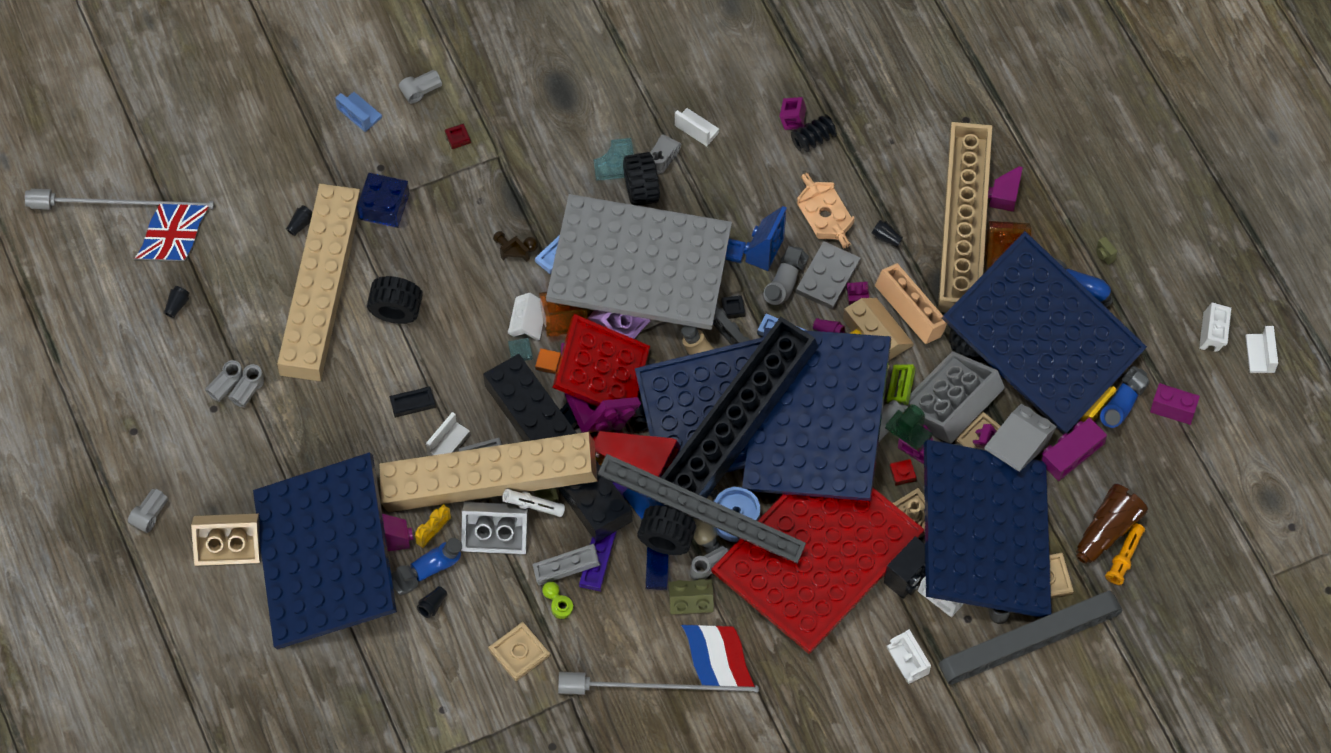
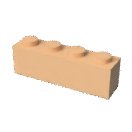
M898 263L882 269L875 284L880 293L925 344L941 338L947 323L942 319L943 315Z

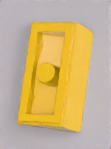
M1114 386L1109 387L1079 420L1085 422L1088 418H1091L1095 421L1102 409L1115 395L1116 388Z

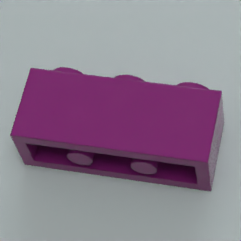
M1088 418L1085 422L1080 421L1075 425L1070 434L1065 433L1059 438L1055 446H1049L1043 451L1042 461L1046 464V470L1057 481H1060L1105 445L1107 434L1091 418Z

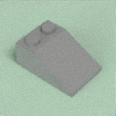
M1020 404L1009 415L984 449L1020 472L1048 445L1057 426L1035 413L1031 408Z

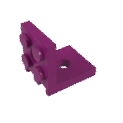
M565 393V397L582 433L597 432L598 435L599 431L607 432L609 430L619 433L641 405L638 397L605 400L599 406H595ZM588 405L593 406L595 410L590 409Z

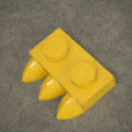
M443 504L439 509H435L431 513L429 520L417 528L415 532L417 545L424 548L451 519L449 507Z

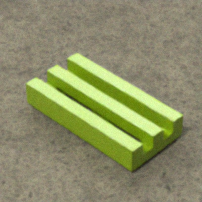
M913 364L893 366L887 403L895 400L900 405L901 403L904 405L909 404L916 369ZM902 370V371H901V376H900V379H899V382H898L897 396L894 397V396H895V391H896V386H897V381H898V376H899V371Z

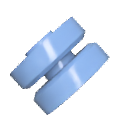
M731 487L717 495L714 502L756 521L759 520L760 504L758 498L751 491L742 487ZM715 527L717 534L721 538L729 542L739 541L740 538Z

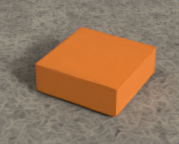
M540 348L535 370L556 374L561 353Z

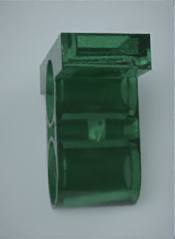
M910 404L904 412L898 410L885 426V429L918 452L923 449L924 442L927 439L930 440L933 433L923 427L925 414L914 404Z

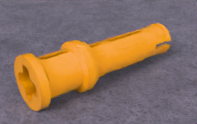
M1135 523L1131 527L1119 555L1113 558V565L1105 575L1109 582L1116 585L1123 584L1124 575L1131 567L1130 560L1145 531L1142 525Z

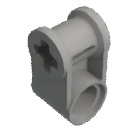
M664 134L659 137L656 145L650 151L655 161L657 174L665 172L681 148L680 142Z

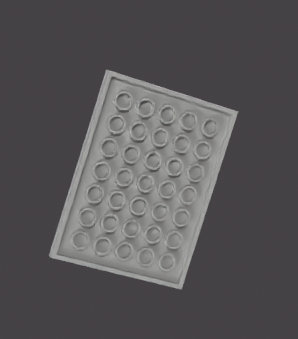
M569 194L546 301L712 330L732 222Z

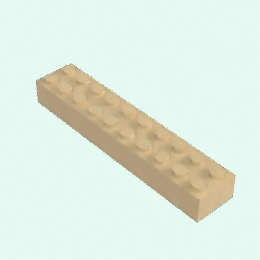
M951 122L938 310L940 312L946 313L983 275L992 125Z
M319 184L277 363L280 376L321 381L362 203L360 189Z
M589 432L379 464L381 504L388 512L502 496L506 489L522 493L597 481L595 442Z

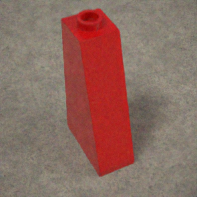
M599 431L597 437L593 438L596 458L604 460L605 455L608 454L660 478L676 458L681 448L678 441L674 438Z

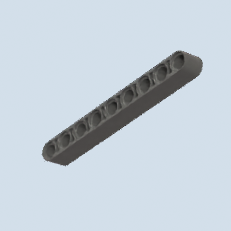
M1106 591L951 655L940 661L938 665L947 683L952 685L1112 619L1123 610L1113 591Z

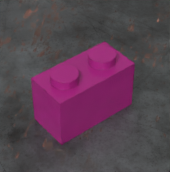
M1159 383L1150 412L1191 425L1200 396Z

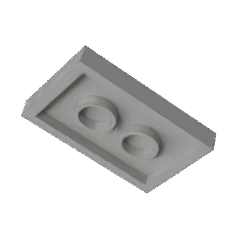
M823 241L799 283L796 293L833 310L858 267L861 258Z

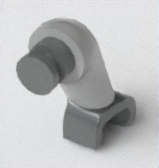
M788 246L780 260L781 264L773 281L764 289V299L769 304L780 305L788 300L796 283L798 269L803 270L809 258L803 251L804 249L797 246Z

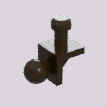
M502 231L496 232L493 236V240L501 245L500 256L502 260H505L507 257H519L527 262L530 260L529 252H534L538 248V241L534 237H527L522 243L517 236L508 241Z

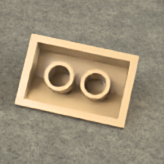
M861 298L844 308L843 321L851 331L857 329L864 335L891 336L889 360L914 346L911 339L877 298Z
M259 513L193 517L191 529L194 566L260 563Z

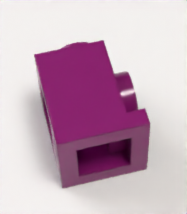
M803 97L783 98L779 117L784 130L804 127L807 108Z

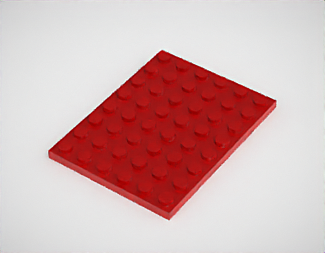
M874 488L871 501L783 494L758 522L806 543L798 563L789 561L745 540L739 539L711 568V572L810 654L885 575L887 565L915 536L919 539L924 534L925 529Z

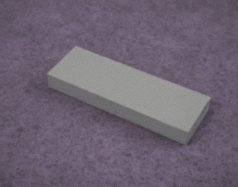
M594 544L532 565L538 585H542L599 566L600 562Z

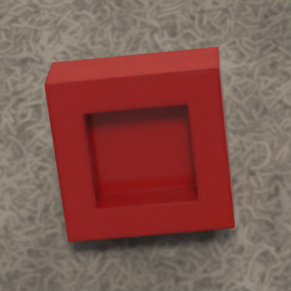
M911 459L890 463L889 468L895 486L916 481Z

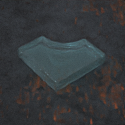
M631 138L611 140V147L608 152L600 158L593 159L596 180L624 178V157L634 154Z

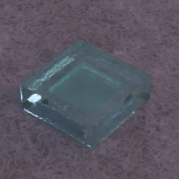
M529 338L508 341L511 358L520 354L524 361L532 360Z

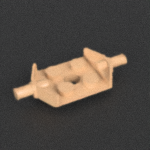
M809 173L803 174L801 179L805 183L806 188L798 196L797 205L818 239L839 240L843 248L849 247L851 243L845 234L854 224L855 217L850 216L834 189V183L813 182ZM828 211L831 215L829 217H822L820 212Z

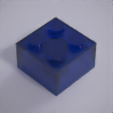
M368 172L357 205L358 218L398 228L410 194L408 181Z

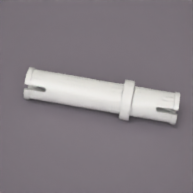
M506 489L502 496L503 502L518 505L521 509L530 508L561 517L565 510L564 504L531 496L529 492L520 493ZM519 498L528 500L529 502L519 500ZM538 503H539V504H543V505H547V506H549V507L547 508V507L540 506V505H538Z

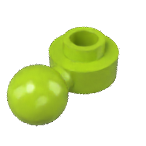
M555 582L545 583L542 593L546 598L552 599V614L559 619L569 617L573 610L571 599L567 596H559V586ZM564 603L566 608L561 609L558 605Z

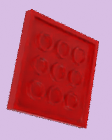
M574 314L570 321L552 388L595 406H599L605 400L637 397L639 385L635 368L646 365L650 345Z

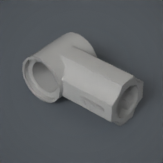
M431 70L416 78L407 77L399 83L401 92L410 104L420 101L424 94L442 86L439 74L435 70Z
M235 360L226 362L223 366V371L205 388V391L215 401L220 402L243 376L242 367ZM232 371H238L235 375H229Z
M255 364L246 366L243 370V376L228 396L229 400L235 405L245 408L255 391L264 384L261 368ZM251 375H258L256 379H249Z
M152 489L141 505L136 506L131 511L128 523L149 533L156 523L157 515L167 503L168 497L160 490Z
M722 546L705 556L695 557L690 567L691 579L706 580L709 575L713 574L711 568L728 552V549ZM702 567L705 571H697L695 568Z

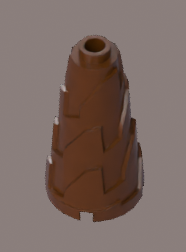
M1113 484L1077 546L1076 558L1082 563L1094 562L1148 512L1146 504L1135 493L1132 495L1127 493L1128 488L1120 484Z

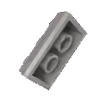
M464 502L462 509L461 551L526 554L529 508L521 509L515 504Z

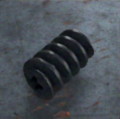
M825 114V116H820L818 120L814 119L811 123L805 124L804 127H799L797 131H792L791 138L799 151L803 148L806 152H809V145L812 148H816L815 141L822 145V138L829 141V134L835 138L837 133L832 119Z

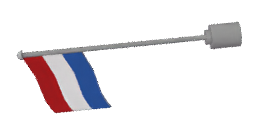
M681 625L687 637L693 666L701 685L590 682V677H585L586 673L559 672L558 694L585 695V690H589L590 686L755 691L756 694L759 692V686H754L748 672L742 644L734 627Z

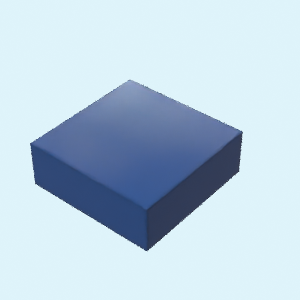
M729 239L725 260L741 263L746 242Z

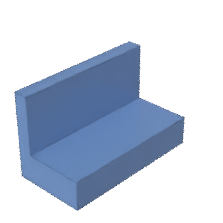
M355 92L351 93L348 97H345L342 93L335 97L337 109L364 132L382 118V115Z

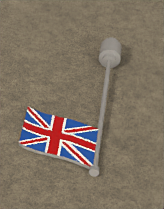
M31 188V190H26L25 206L30 207V209L51 210L56 202L159 205L149 223L143 245L134 260L185 261L193 248L199 226L208 209H214V201L201 203L56 198V194L52 193L51 189Z

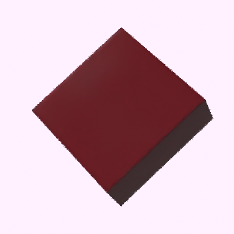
M464 123L445 129V135L451 149L471 143Z

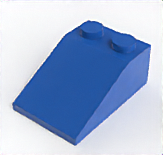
M780 207L762 219L759 226H755L752 233L753 239L751 243L747 242L744 249L746 263L769 271L785 237L787 207Z

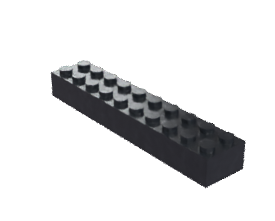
M780 316L661 478L708 498L818 349L815 337Z
M520 354L483 373L486 389L524 442L577 434ZM596 460V470L598 474V471L601 466ZM597 475L596 482L557 487L596 543L633 522L631 507L613 482Z

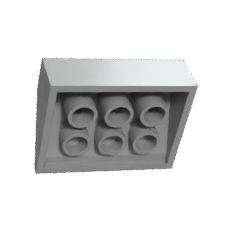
M952 351L910 394L909 404L904 405L901 403L906 415L915 422L927 426L935 437L951 444L1005 387L998 370Z

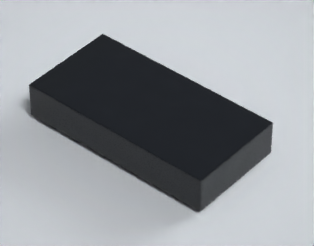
M430 386L389 396L394 417L436 408Z

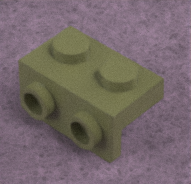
M712 579L668 582L670 614L711 613L714 611Z

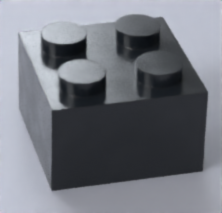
M916 536L886 568L884 584L902 599L908 594L912 595L919 587L918 583L926 576L925 544Z

